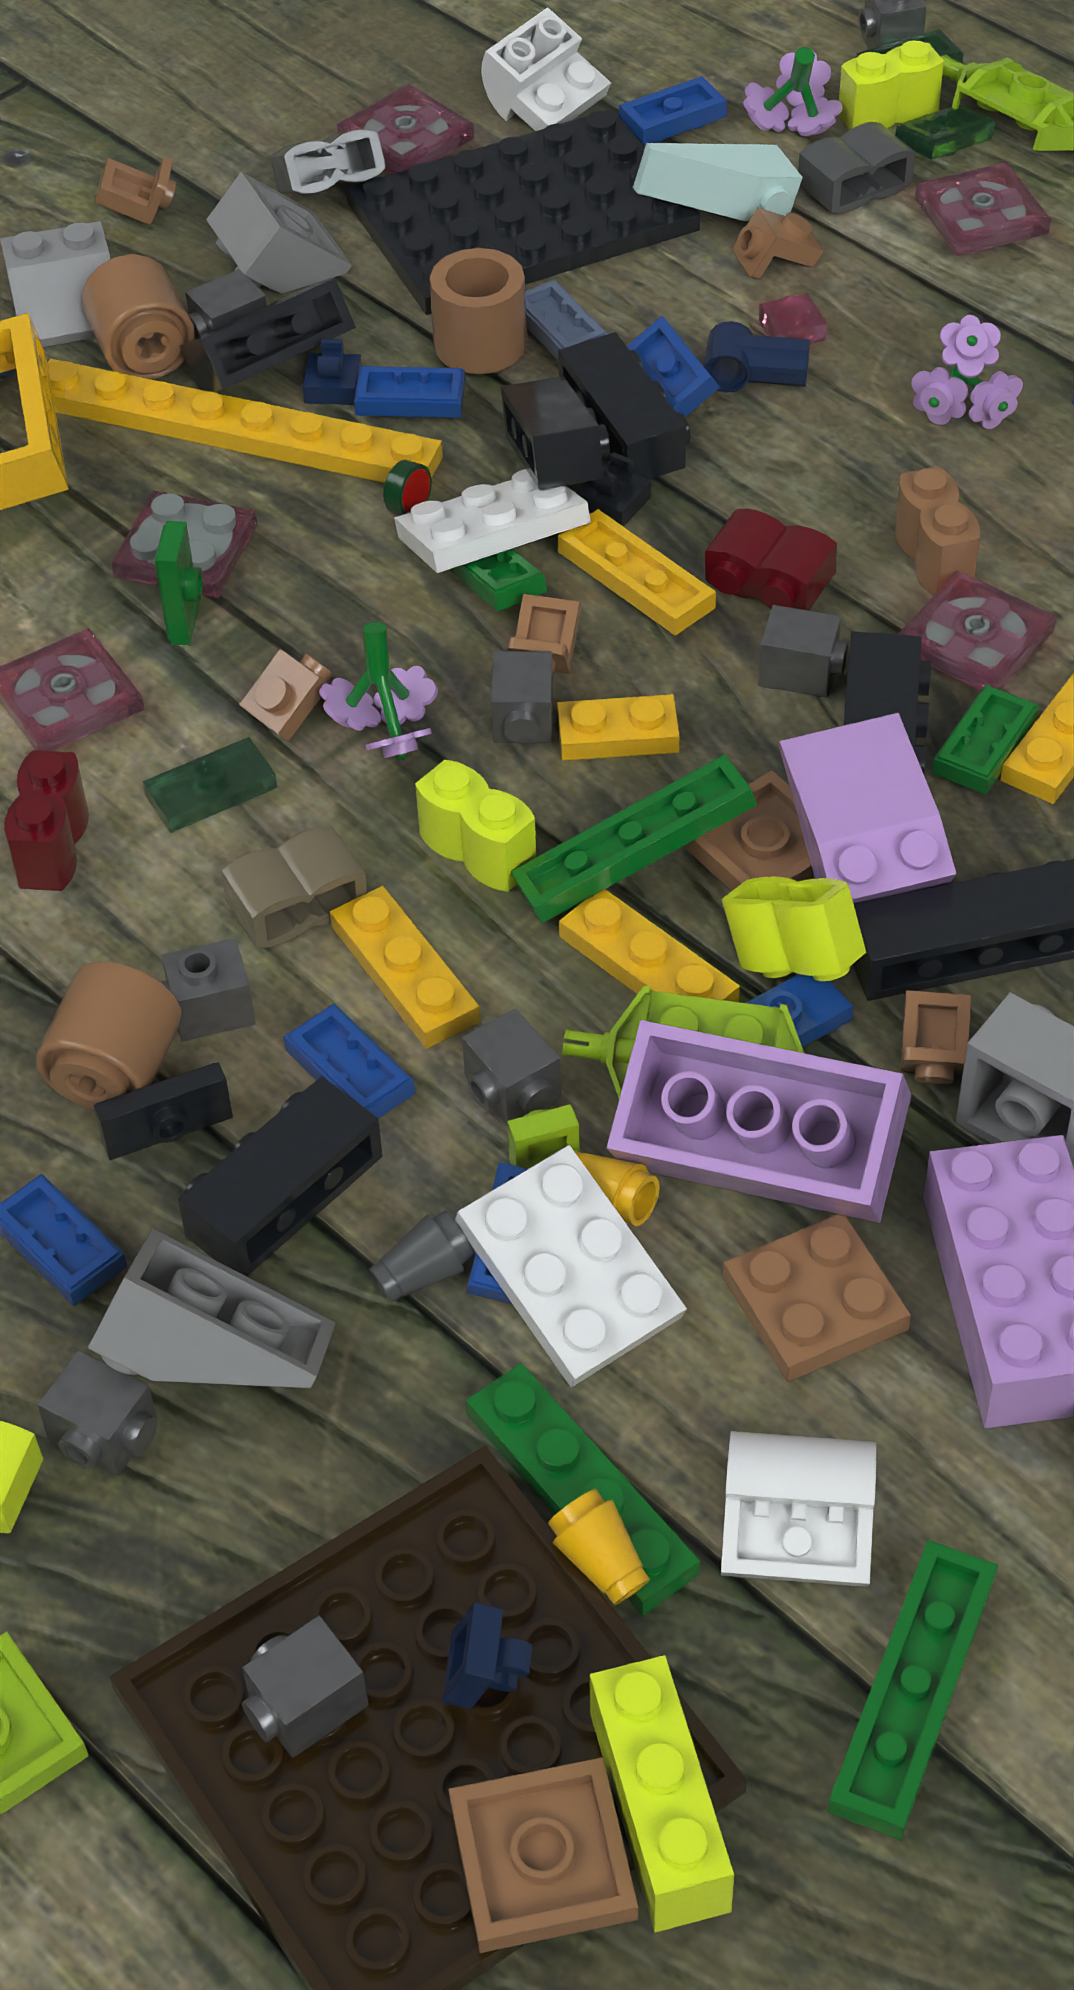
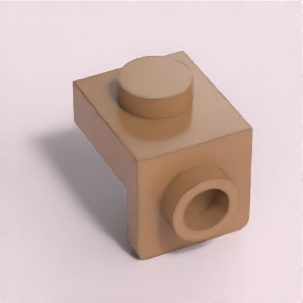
M163 157L154 177L108 158L101 173L95 203L107 207L117 214L127 215L151 225L158 207L167 210L172 200L177 181L169 179L173 160Z
M757 207L747 225L739 233L733 247V252L750 277L759 279L774 256L814 267L822 255L823 249L811 233L813 230L811 224L803 217L795 213H787L784 216Z
M523 594L516 635L509 638L508 651H552L553 675L554 672L570 674L582 611L580 601Z
M279 649L239 705L289 742L321 698L319 689L323 684H328L334 673L307 653L298 662L282 649Z
M906 990L900 1071L915 1072L914 1080L927 1084H950L954 1082V1075L963 1076L967 1043L969 1042L971 995Z

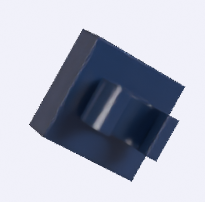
M321 339L322 353H309L303 383L304 404L355 405L354 399L359 367H362L361 354H344L342 339Z
M474 1602L452 1631L442 1697L443 1703L471 1709L489 1687L499 1691L514 1692L517 1689L518 1675L527 1677L529 1674L533 1645L520 1639L500 1638L504 1609Z

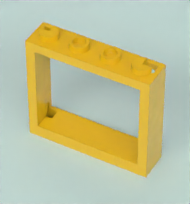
M29 312L0 321V373L13 369L17 370L28 439L27 446L0 453V510L69 490L46 352Z

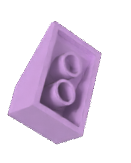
M899 713L779 741L778 745L815 879H837L848 883L853 903L947 885L952 882L956 876V870L940 813Z

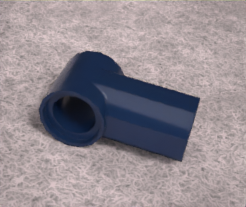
M733 321L722 322L715 325L709 333L704 367L720 386L717 391L725 393L738 391L748 382L806 387L810 339L753 335L750 329L741 323Z

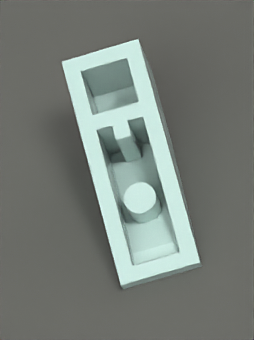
M646 143L633 188L638 194L742 221H749L757 207L784 216L787 213H791L803 177L777 145Z

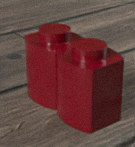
M736 509L705 550V580L724 594L742 598L756 597L770 609H772L773 605L809 611L836 573L837 543L827 535L812 528L798 525L785 526L782 522L766 513L752 509Z
M32 750L25 757L18 770L17 787L19 796L13 801L7 811L4 821L5 835L20 889L62 891L75 874L77 867L75 844L80 840L87 828L89 812L78 760L74 752Z

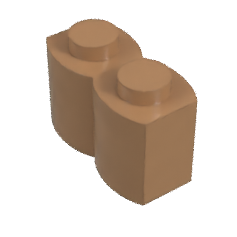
M939 466L901 474L895 537L900 548L915 560V573L918 581L925 590L935 597L973 589L981 531L979 522L972 511L959 502V490L956 482L949 473Z

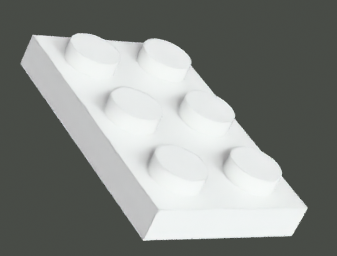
M526 469L516 472L512 476V480L493 486L487 484L471 486L465 489L460 497L444 502H422L413 506L410 513L394 518L398 538L436 573L591 522L586 500L566 485L539 490Z
M570 1145L457 1212L455 1222L571 1388L681 1319L687 1310Z

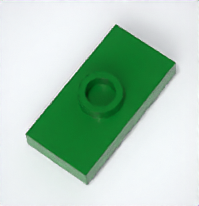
M166 521V525H163L154 559L166 633L170 644L190 645L199 610V602L202 597L203 574L200 567H193L187 522Z
M513 548L449 569L497 612L521 603L523 594L540 596L547 593L545 575Z
M985 685L935 756L932 773L986 795L1001 774L1003 763L1037 721L1039 705Z

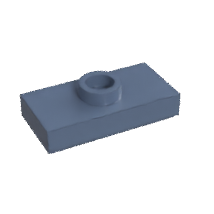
M555 280L525 291L526 328L557 360L559 349L608 334Z

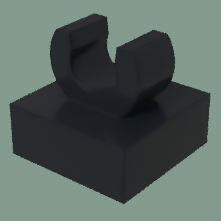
M613 452L610 455V463L604 462L602 464L604 479L585 482L576 494L587 501L589 514L599 509L624 527L651 498V480L633 473L634 462L632 459Z

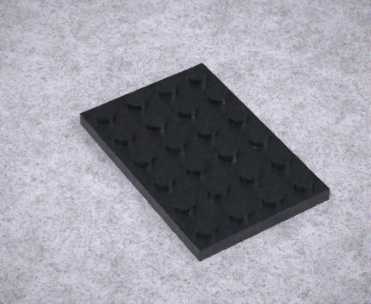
M613 108L605 111H595L588 116L562 124H551L545 129L518 137H508L498 143L474 150H464L454 156L430 163L417 164L407 170L383 177H373L363 183L346 187L348 205L425 315L432 314L429 278L433 267L445 256L459 250L473 248L494 249L512 256L522 266L526 285L700 230V213L696 208L638 194L634 190V182L645 147Z

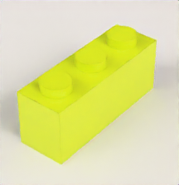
M663 1655L590 1674V1715L654 1933L731 1913L734 1872L666 1656Z

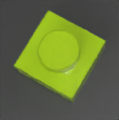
M571 1104L550 1110H534L523 1117L507 1121L509 1160L511 1165L530 1169L568 1145L573 1150L580 1152L579 1123Z

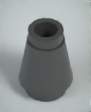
M444 1211L433 1219L427 1214L379 1260L380 1262L369 1268V1271L387 1300L392 1303L401 1296L405 1297L464 1272L462 1264L473 1258L475 1254L455 1220L447 1211Z

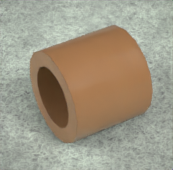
M485 248L459 250L441 259L433 267L429 278L433 341L437 357L447 367L465 369V373L477 375L499 372L512 366L523 356L527 344L525 276L522 266L508 254Z
M136 254L118 256L98 266L86 280L81 294L82 310L104 357L113 371L152 380L162 378L176 370L184 362L185 357L179 345L195 339L194 324L170 277L160 263L148 256Z
M102 961L85 964L74 974L36 1053V1068L43 1080L59 1095L79 1106L94 1110L93 1105L154 1083L181 1023L182 1009L175 996L161 982L138 969L120 963Z

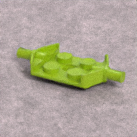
M948 55L941 56L944 60L942 76L955 82L957 85L952 104L953 109L959 108L961 99L970 96L977 100V104L980 107L989 111H1000L1016 119L1015 122L1019 127L1030 131H1038L1033 150H1074V93L1024 69L1016 61L1008 57L991 63L977 64L972 62L964 65Z
M650 986L642 987L610 1032H605L603 1035L566 1029L564 1035L566 1042L589 1046L563 1043L562 1049L564 1057L571 1056L600 1060L602 1066H607L619 1099L640 1020L804 1053L787 1005L780 1004V1008L665 993L652 991Z

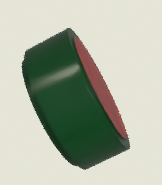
M402 460L390 470L383 490L384 502L388 511L401 516L410 513L413 506L428 501L432 486L431 473L428 467L410 460Z

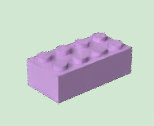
M640 1020L606 1148L616 1159L642 1163L647 1166L648 1171L651 1173L880 1223L912 1094L902 1073Z
M1057 1135L930 1151L923 1199L984 1429L1074 1417V1169L1064 1136Z

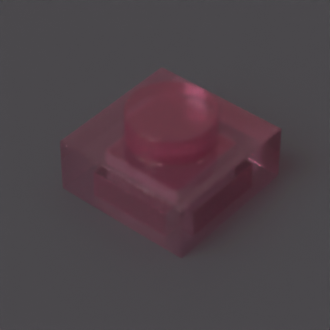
M808 293L786 296L782 299L759 304V322L768 336L810 339V344L826 340L827 323Z

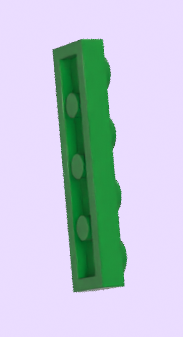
M726 754L512 870L511 873L519 890L542 924L757 806L750 786Z
M522 1363L465 1400L467 1416L554 1515L569 1503L593 1489H597L605 1502L609 1500L614 1501L643 1564V1570L650 1578V1581L644 1587L627 1598L642 1616L700 1575V1560Z
M927 1540L829 1798L828 1813L900 1841L902 1840L995 1582L998 1564Z

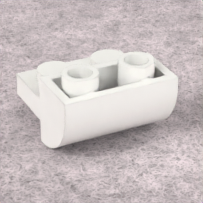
M548 7L486 50L481 67L485 91L499 115L507 121L517 114L535 131L545 129L551 124H562L574 120L605 97L611 85V82L577 52L582 38Z
M731 1431L726 1480L721 1576L869 1587L873 1509L875 1505L876 1442Z

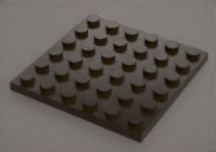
M483 1446L109 1676L113 1690L308 1990H460L525 1945L522 1944L484 1953L479 1952L448 1789L603 1757L590 1715V1674L651 1659V1656L597 1587L553 1544L557 1536L486 1446ZM477 1602L504 1609L500 1638L520 1639L533 1646L529 1674L527 1677L518 1675L517 1689L514 1692L499 1691L489 1687L471 1709L443 1703L442 1697L451 1633L473 1603ZM320 1615L363 1671L369 1706L292 1758L276 1736L268 1742L264 1741L246 1716L242 1702L249 1698L242 1667L251 1662L255 1652L264 1643L276 1636H289ZM677 1691L714 1812L717 1813L746 1793L747 1779ZM609 1780L614 1806L625 1848V1853L629 1865V1870L631 1872L635 1869V1865L628 1845L624 1827L621 1821L619 1810L616 1804L612 1786Z

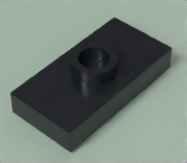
M219 1062L93 1105L102 1143L109 1160L159 1143L176 1141L188 1133L233 1118L227 1080Z

